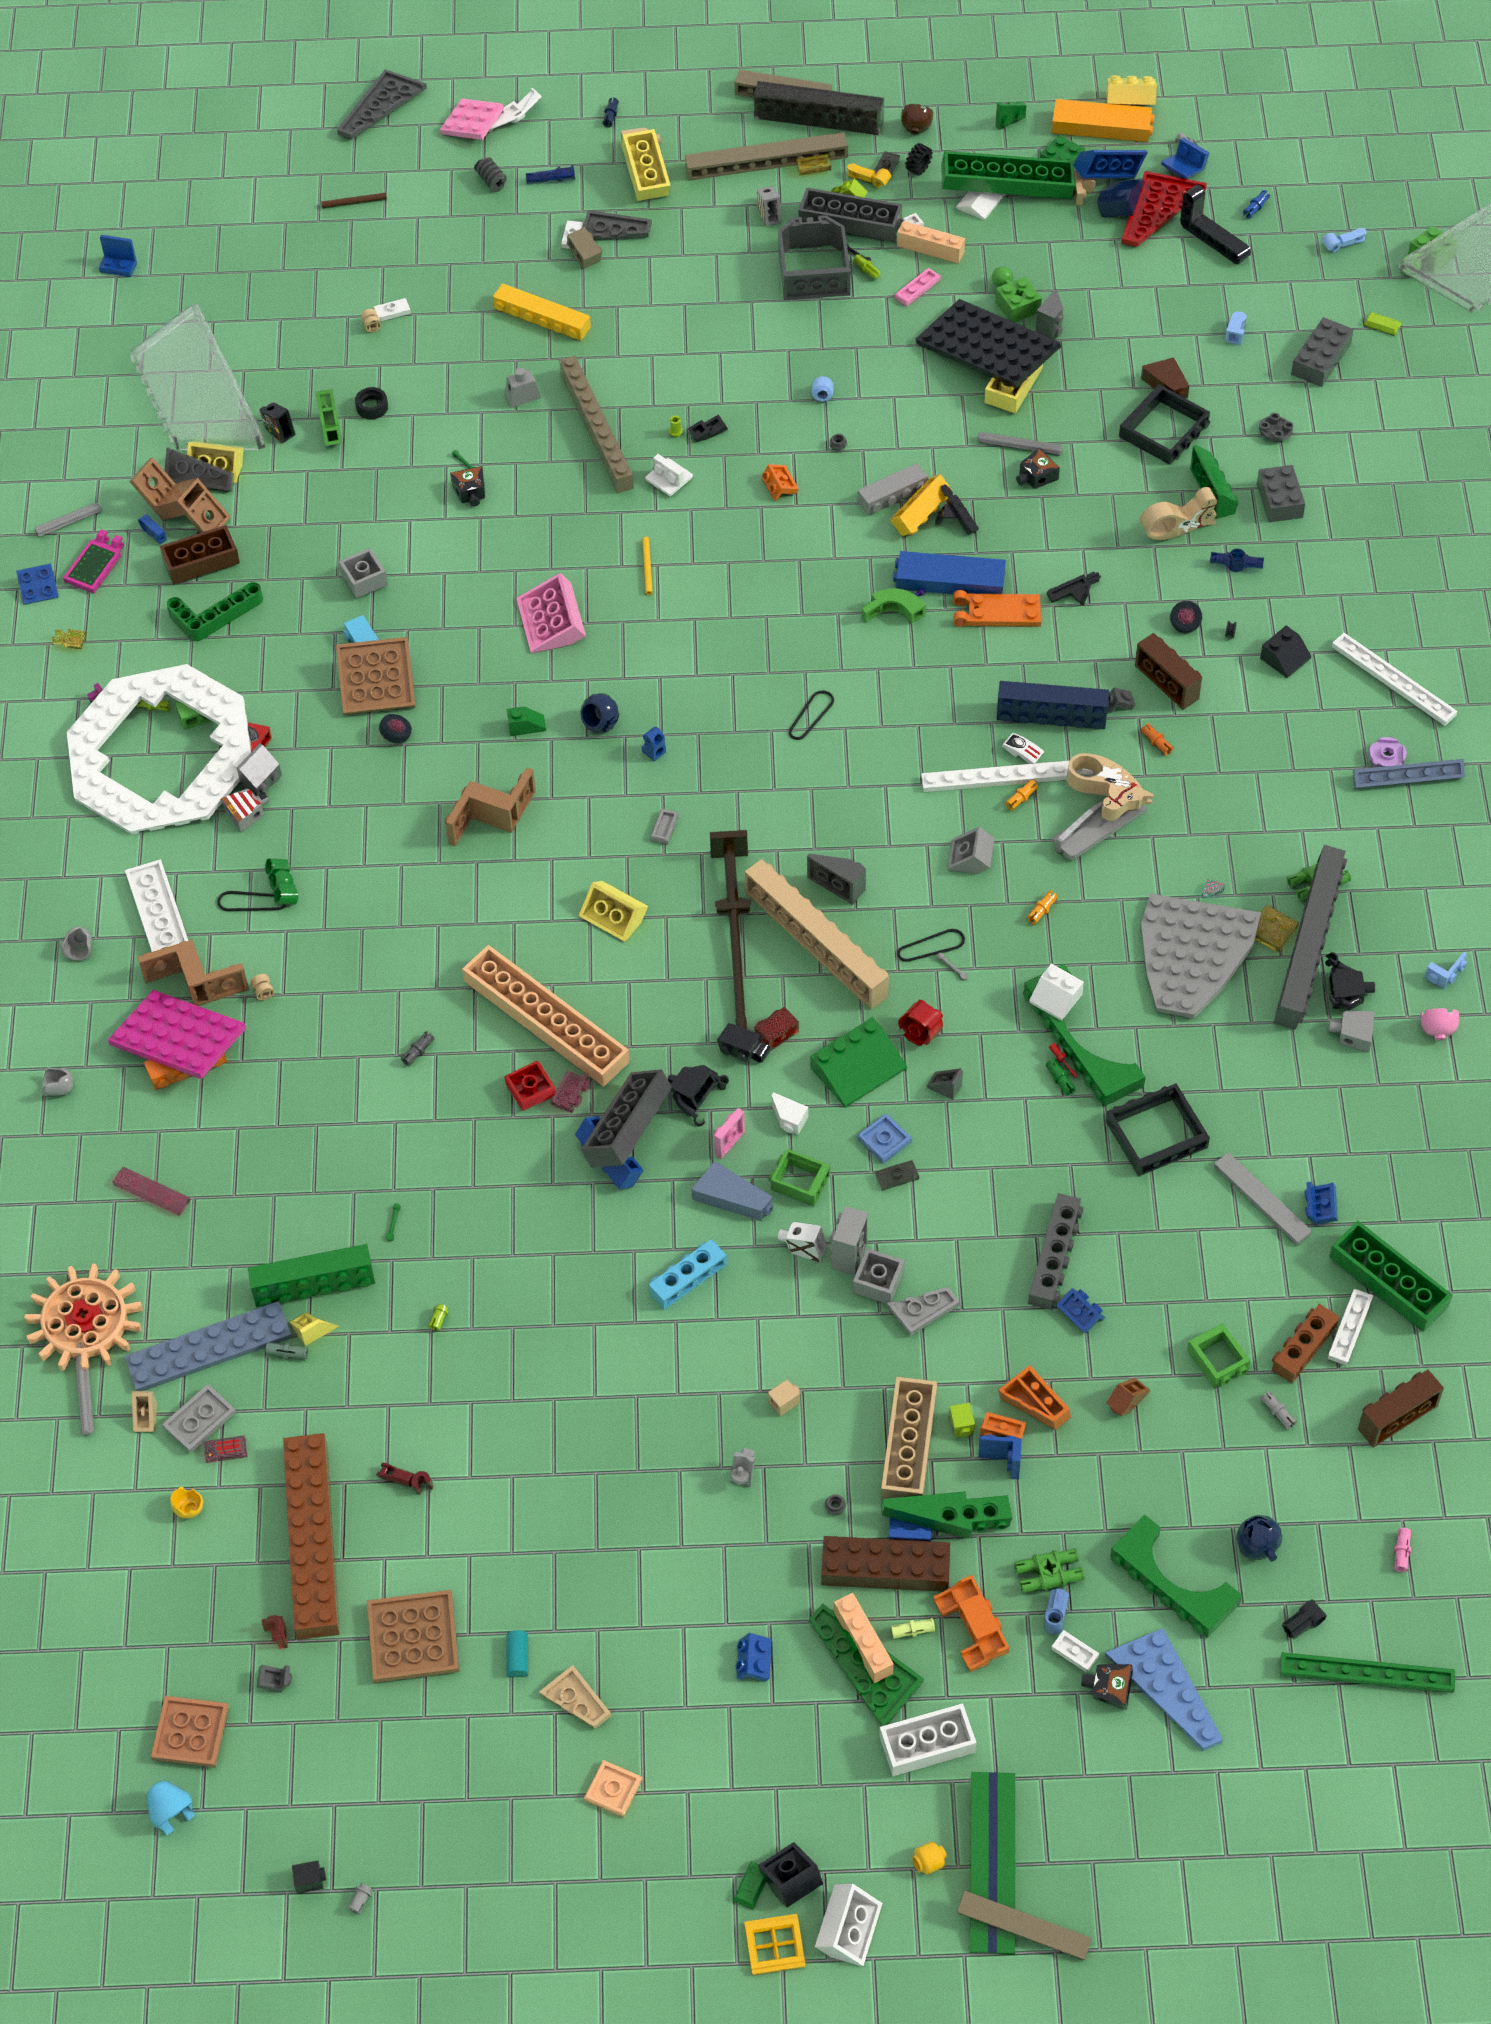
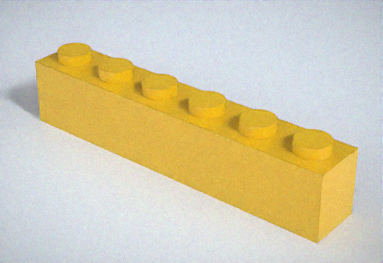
M502 283L493 295L495 309L582 341L591 328L589 315Z

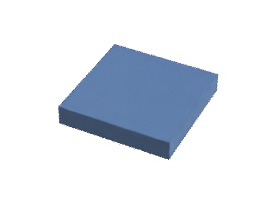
M886 1113L857 1135V1139L882 1164L912 1142V1137Z

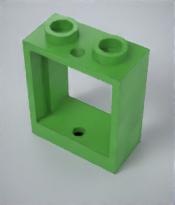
M787 1149L784 1155H780L776 1171L773 1170L770 1174L771 1190L815 1206L830 1177V1165ZM789 1164L817 1174L809 1191L781 1181Z
M1224 1323L1193 1338L1188 1343L1187 1351L1214 1388L1220 1385L1225 1386L1232 1378L1236 1376L1241 1377L1249 1370L1250 1359ZM1224 1340L1238 1362L1217 1373L1202 1351Z

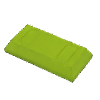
M1370 312L1364 325L1396 335L1401 322Z

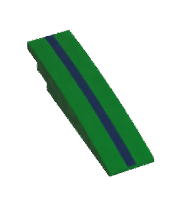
M971 1772L970 1893L1015 1909V1773ZM970 1918V1953L1015 1955V1935Z

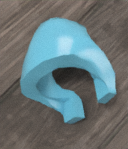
M162 1780L154 1784L147 1791L146 1799L150 1821L155 1828H158L166 1835L175 1831L168 1820L182 1812L187 1821L195 1816L192 1810L190 1794L169 1781Z

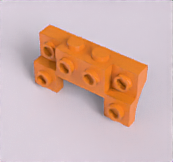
M973 1575L961 1579L949 1589L933 1596V1600L942 1617L958 1611L974 1642V1645L961 1651V1656L969 1672L989 1665V1661L1009 1653V1646L1000 1630L1002 1629L1001 1623L997 1617L994 1618L991 1612V1603L988 1599H984Z

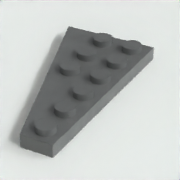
M385 69L337 129L338 135L353 139L427 89L426 83Z

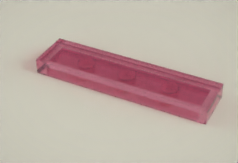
M122 1167L112 1181L114 1186L178 1216L182 1214L190 1202L188 1196L125 1167Z

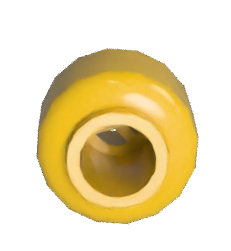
M931 1841L915 1849L912 1861L919 1873L922 1872L925 1875H929L944 1867V1858L947 1855L941 1845L938 1846L935 1842Z

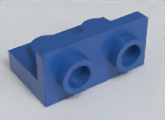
M1071 1288L1056 1306L1084 1333H1087L1099 1319L1103 1320L1105 1318L1101 1314L1103 1309L1095 1302L1091 1304L1087 1300L1089 1296L1083 1290L1077 1291Z

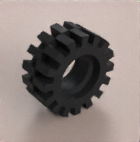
M921 143L915 144L914 148H911V152L908 153L909 157L906 158L905 168L918 176L922 175L926 171L925 169H928V164L931 163L930 159L933 157L932 149Z

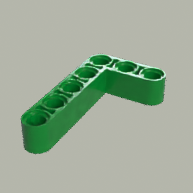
M251 582L198 615L179 597L168 599L167 609L170 618L192 641H201L261 604L263 595L260 584Z

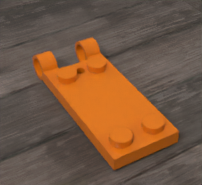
M957 590L953 593V603L955 605H969V614L964 611L954 613L953 621L955 626L1041 627L1040 594H967L963 590Z

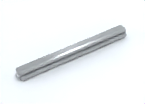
M979 432L978 442L1031 451L1040 448L1044 453L1061 455L1063 448L1060 444Z
M81 1342L77 1343V1348H82ZM79 1354L75 1358L81 1430L83 1435L89 1436L94 1433L89 1368L87 1370L82 1369L80 1364L81 1355Z

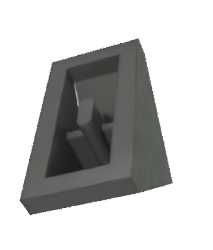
M959 1068L935 1072L927 1084L928 1089L953 1100L962 1086L963 1070Z

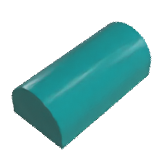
M514 1630L506 1634L507 1677L528 1676V1634L525 1631Z

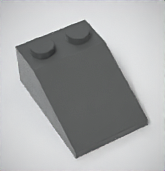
M817 854L807 855V878L853 905L866 890V868L861 863H856L846 858Z

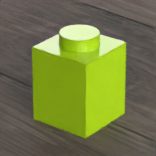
M970 1402L950 1406L949 1417L954 1437H968L974 1434L975 1422Z

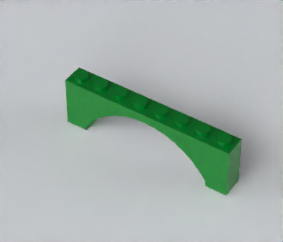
M1065 964L1058 966L1060 969L1071 974ZM1042 974L1024 983L1023 995L1027 1001L1030 1000ZM1033 1005L1036 1015H1040L1043 1019L1046 1029H1050L1053 1033L1056 1043H1060L1067 1058L1070 1057L1075 1070L1082 1074L1085 1084L1092 1088L1095 1098L1101 1101L1104 1107L1144 1087L1146 1077L1136 1063L1123 1064L1112 1062L1090 1053L1071 1036L1064 1019L1061 1021Z

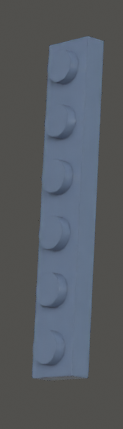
M1464 759L1353 770L1354 788L1465 777Z

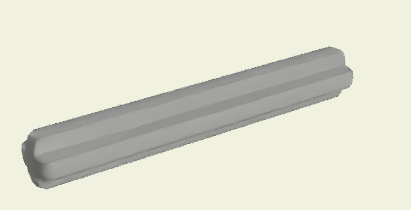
M97 502L35 527V532L38 537H41L100 512L101 508Z

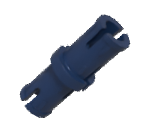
M613 97V101L610 98L608 106L604 110L605 116L602 124L605 127H608V124L609 127L613 125V120L617 115L616 109L619 104L617 98Z

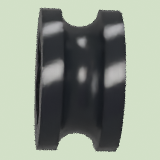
M1227 622L1225 637L1230 635L1234 638L1237 622Z

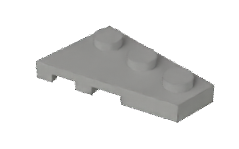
M949 1287L926 1292L924 1295L912 1298V1296L907 1297L905 1300L896 1303L894 1301L887 1303L888 1309L910 1336L960 1305V1301Z

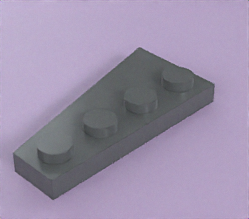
M169 447L166 448L164 471L174 483L198 478L206 488L232 490L234 473Z

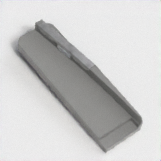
M1102 800L1086 811L1071 826L1054 836L1055 851L1057 853H1062L1063 851V855L1067 859L1074 860L1145 813L1147 808L1142 804L1139 810H1128L1117 820L1108 821L1101 816L1104 801Z

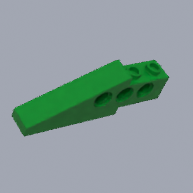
M966 1491L888 1498L883 1499L881 1505L882 1516L967 1539L970 1538L972 1530L976 1532L992 1528L1003 1530L1010 1527L1012 1521L1008 1495L967 1499ZM984 1513H990L993 1517H988ZM964 1515H970L972 1519H967ZM946 1516V1517L951 1518L952 1520H951V1521H947V1520H945L943 1517Z

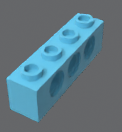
M712 1239L707 1243L704 1242L693 1253L686 1254L679 1263L668 1267L661 1276L654 1277L649 1283V1294L665 1310L727 1265V1255ZM674 1283L675 1285L668 1286L667 1284Z

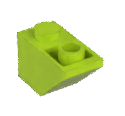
M855 178L845 181L839 187L835 186L830 191L864 198L867 194V191Z

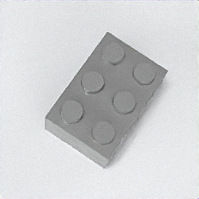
M845 1206L843 1213L838 1214L836 1224H838L837 1229H833L830 1236V1241H832L830 1260L832 1261V1269L856 1275L868 1243V1213Z

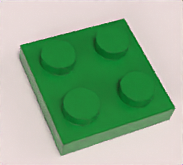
M1058 135L1040 153V158L1072 160L1075 163L1079 153L1084 152L1085 148Z

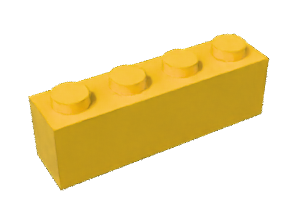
M941 474L930 477L890 519L901 536L908 534L911 536L918 531L917 527L928 520V516L938 510L940 503L947 500L948 497L941 491V486L944 484L949 485Z

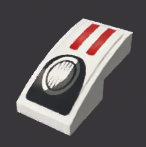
M1012 733L1002 745L1015 758L1019 755L1028 764H1035L1045 752L1028 739Z

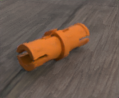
M1149 723L1142 727L1141 733L1151 741L1153 746L1161 750L1165 756L1173 751V746L1164 739L1162 733H1158Z

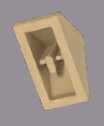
M132 1391L133 1432H154L157 1402L153 1391Z

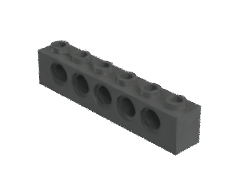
M1057 1194L1029 1293V1305L1052 1310L1053 1304L1058 1303L1060 1292L1057 1289L1058 1286L1063 1285L1065 1275L1062 1274L1063 1268L1067 1269L1069 1257H1067V1253L1072 1252L1074 1240H1071L1072 1235H1077L1079 1224L1076 1221L1077 1218L1081 1219L1084 1207L1080 1206L1081 1198ZM1049 1267H1054L1055 1270H1050V1269H1048V1268H1049ZM1049 1284L1051 1285V1287H1045L1043 1285Z

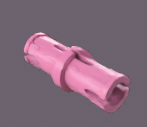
M1407 1528L1398 1529L1397 1545L1394 1547V1552L1396 1553L1394 1570L1398 1572L1408 1571L1412 1531Z

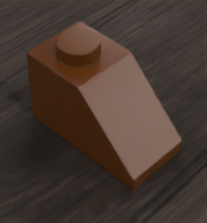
M1132 1378L1119 1383L1106 1404L1111 1407L1115 1414L1123 1416L1130 1413L1145 1398L1150 1389L1136 1378Z

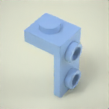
M1463 952L1449 971L1431 962L1427 967L1425 978L1445 989L1449 983L1452 984L1455 981L1458 971L1462 972L1466 967L1467 953Z

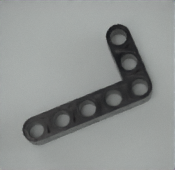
M1195 185L1183 194L1180 217L1182 227L1234 264L1241 263L1251 255L1250 247L1203 214L1205 191L1200 185Z

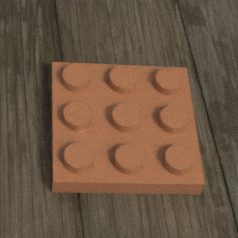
M165 1696L151 1759L216 1768L229 1704Z

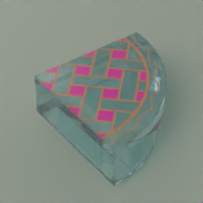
M1207 879L1202 897L1211 898L1221 894L1226 884Z

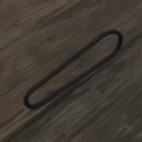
M820 690L811 696L789 729L790 737L798 740L804 738L833 705L834 697L830 692ZM819 693L828 694L831 697V703L802 736H793L792 729L813 698Z
M226 891L217 900L218 906L225 911L281 910L286 906L283 904L281 907L224 908L220 904L221 898L230 893L274 897L273 894Z
M947 929L900 947L897 955L900 960L907 962L958 949L964 944L965 936L958 929ZM954 931L962 936V942L955 947L905 959L900 955V951L904 948L947 932Z

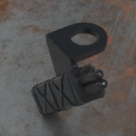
M946 484L942 485L941 491L948 497L946 500L947 504L937 514L935 524L940 525L944 519L957 518L968 535L976 533L979 529L978 525H976V522H974L959 497L953 495V491Z
M1099 572L1089 573L1087 577L1083 574L1049 589L1046 594L1052 603L1072 595L1081 605H1084L1091 587L1090 583L1099 582L1101 576Z

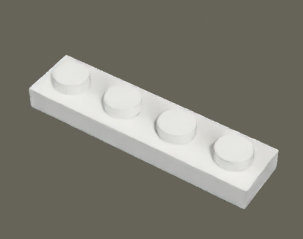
M1357 1289L1353 1290L1327 1359L1347 1366L1373 1295Z

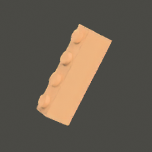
M903 221L897 232V246L959 264L965 253V238Z

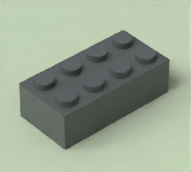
M1323 317L1293 360L1291 375L1322 387L1351 345L1354 329Z

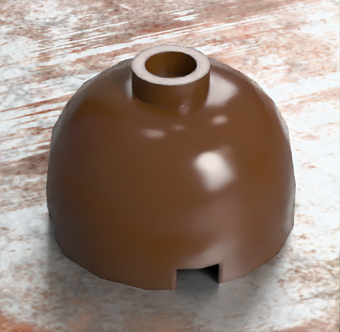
M920 104L905 105L901 112L903 127L912 134H919L928 130L934 115L932 109L927 106L925 109L920 108Z

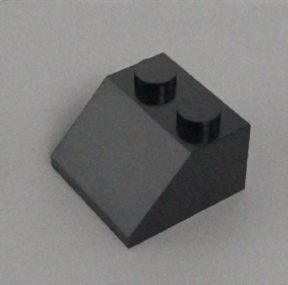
M1286 625L1262 645L1260 659L1288 678L1309 661L1311 655L1301 636Z
M795 1842L758 1865L760 1872L774 1895L786 1908L823 1885L818 1866Z

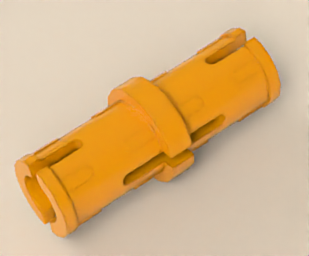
M1030 780L1022 788L1017 789L1015 794L1005 801V806L1010 804L1008 809L1013 811L1020 803L1027 801L1028 796L1038 789L1037 784L1033 786L1036 782Z
M1048 891L1044 898L1036 903L1035 908L1027 915L1029 922L1034 919L1032 924L1035 925L1044 914L1049 912L1051 905L1058 899L1055 892L1051 896L1053 891Z

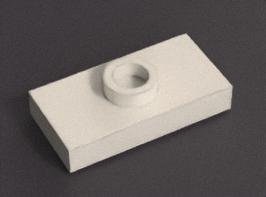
M567 221L561 248L570 249L567 245V236L583 228V222Z
M406 298L374 306L380 322L411 314Z

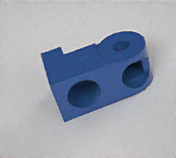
M654 726L643 735L645 743L642 746V752L653 761H656L666 753L664 734L658 727Z

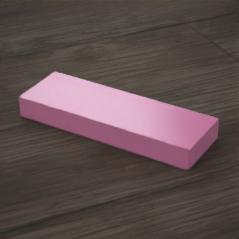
M928 268L895 294V299L907 307L941 280V276Z

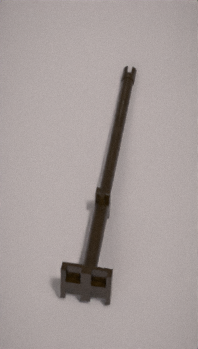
M747 830L710 832L711 858L724 857L727 898L715 901V907L718 915L729 914L736 1010L735 1024L747 1029L738 914L750 912L751 899L738 897L735 857L748 856Z

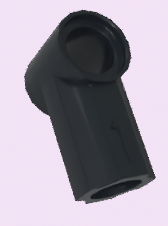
M1311 1599L1301 1606L1299 1612L1283 1622L1282 1627L1289 1638L1295 1639L1309 1628L1319 1626L1326 1619L1327 1615Z

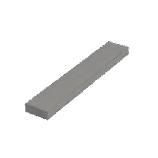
M1229 1152L1214 1163V1168L1297 1246L1312 1234V1230Z

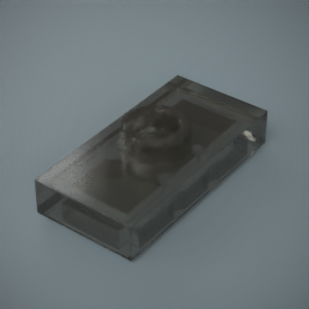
M884 151L874 170L875 173L879 169H886L892 175L900 160V155Z
M913 1160L875 1171V1176L882 1191L919 1180V1174Z

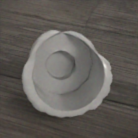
M77 926L71 928L60 946L62 954L71 960H86L92 952L91 933L84 927ZM77 947H86V948L79 950Z
M47 1067L43 1078L42 1095L58 1096L69 1094L73 1087L72 1074L64 1068Z

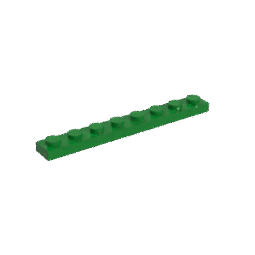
M1281 1652L1280 1676L1454 1693L1455 1669Z

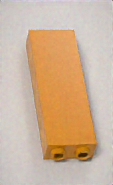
M1056 99L1052 133L1148 142L1149 136H1152L1153 126H1150V124L1154 125L1155 115L1152 114V108Z

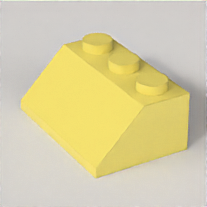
M192 441L188 442L187 455L234 473L233 483H236L243 464L244 447Z
M598 881L592 882L578 916L625 942L641 924L648 906L606 882Z

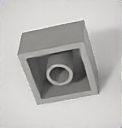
M371 548L339 561L341 576L355 598L388 585L386 571Z
M866 1248L853 1280V1293L885 1304L892 1302L904 1274L905 1260Z

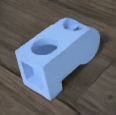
M1238 311L1232 314L1226 330L1225 342L1242 344L1247 317L1245 313Z

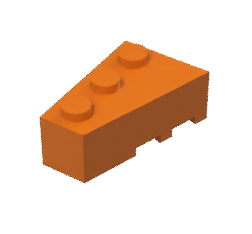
M1031 1365L998 1390L1001 1400L1054 1430L1071 1418L1070 1409Z

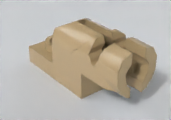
M1074 170L1075 188L1073 194L1076 206L1083 205V198H1086V193L1093 192L1096 179L1081 178L1077 170Z

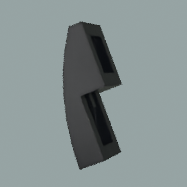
M719 414L705 423L703 420H700L688 428L696 442L707 440L728 430Z

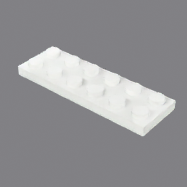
M161 859L125 870L151 951L154 952L163 947L188 941Z

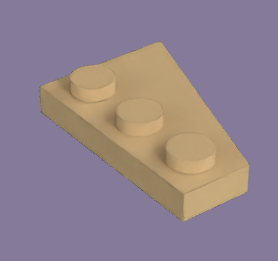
M573 1665L539 1691L542 1696L595 1729L612 1716L611 1712Z

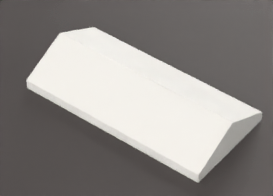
M968 191L956 206V209L985 221L1005 194Z

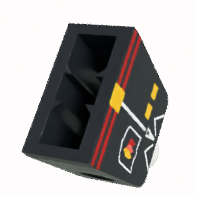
M274 402L260 408L259 415L262 417L265 429L282 444L296 435L288 409Z

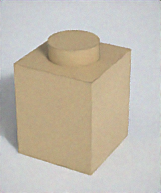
M787 1379L768 1392V1402L782 1416L800 1403L801 1392L795 1384H791Z

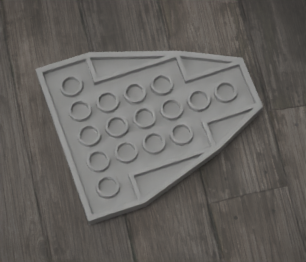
M1149 894L1141 922L1147 980L1156 1011L1195 1019L1224 989L1252 950L1261 920V912Z

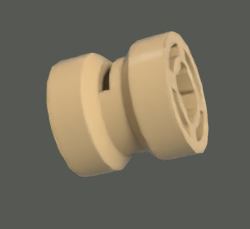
M366 309L361 313V319L366 331L376 332L381 328L380 319L374 309Z
M259 974L251 979L250 983L255 990L258 1000H267L274 995L275 991L270 984L268 975Z

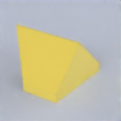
M307 1312L289 1322L304 1346L339 1327L338 1325L315 1318Z

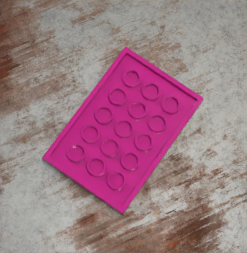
M152 990L111 1035L108 1042L113 1047L202 1079L244 1032L246 1025L244 1022Z

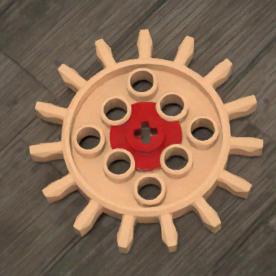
M96 1264L91 1265L88 1278L77 1279L74 1268L72 1266L68 1267L70 1281L61 1286L49 1276L47 1282L50 1289L53 1290L48 1298L37 1294H32L31 1296L33 1303L43 1306L41 1314H25L24 1316L27 1324H41L42 1330L27 1335L29 1343L33 1344L43 1339H46L49 1343L38 1353L42 1361H45L53 1352L57 1351L62 1354L58 1362L59 1369L64 1371L70 1358H75V1356L80 1354L82 1369L87 1370L89 1368V1358L97 1355L102 1356L103 1362L107 1366L112 1365L111 1357L107 1350L115 1344L127 1352L131 1349L129 1343L121 1338L125 1330L141 1332L142 1328L138 1322L127 1321V1314L143 1311L141 1301L130 1304L124 1303L123 1299L136 1291L133 1283L117 1290L114 1284L120 1277L118 1270L114 1269L107 1280L103 1281L97 1279L98 1268ZM80 1291L79 1295L72 1296L73 1292ZM92 1298H98L96 1302L89 1303ZM116 1305L114 1309L107 1310L108 1306ZM64 1308H71L68 1312H61ZM99 1322H106L103 1326H97ZM55 1324H60L59 1328L52 1329ZM78 1331L77 1335L69 1336L71 1332ZM96 1338L93 1343H87L89 1339ZM81 1342L82 1348H77V1343Z

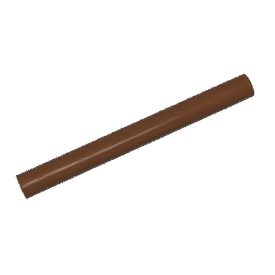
M385 192L321 201L322 208L383 200L387 199Z

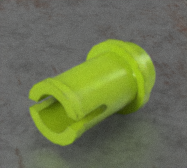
M674 415L670 418L671 427L669 433L673 437H679L683 432L681 419L679 416Z
M437 1304L433 1308L434 1313L428 1324V1327L434 1331L435 1329L440 1331L445 1316L449 1314L447 1306Z

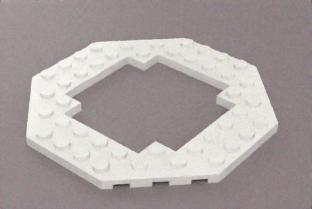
M188 664L112 679L67 731L75 801L131 835L139 834V831L163 829L165 826L173 824L175 826L188 824L190 821L201 819V821L208 820L222 804L221 798L228 796L240 782L237 767L251 753L243 696ZM167 694L217 723L219 726L210 735V739L222 747L179 799L164 790L152 804L100 773L110 760L109 757L98 750L141 699L156 707Z

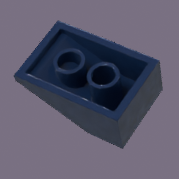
M1144 179L1113 181L1100 192L1097 200L1101 216H1132L1144 184Z

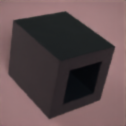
M318 1860L292 1865L294 1886L297 1894L324 1889L323 1881L327 1880L325 1867L321 1868Z

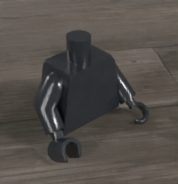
M1334 952L1326 955V958H1328L1325 961L1326 966L1333 967L1329 976L1331 991L1329 999L1332 1002L1333 1009L1343 1008L1350 1011L1363 1004L1365 993H1375V982H1364L1361 971L1343 964L1338 960V956Z
M705 1065L683 1067L678 1075H669L668 1081L672 1086V1097L677 1106L687 1116L694 1118L695 1125L702 1126L705 1123V1119L703 1118L701 1124L696 1121L698 1117L695 1113L696 1110L701 1106L716 1083L720 1090H725L726 1085L722 1082L728 1084L729 1078L726 1075L718 1076L717 1072Z

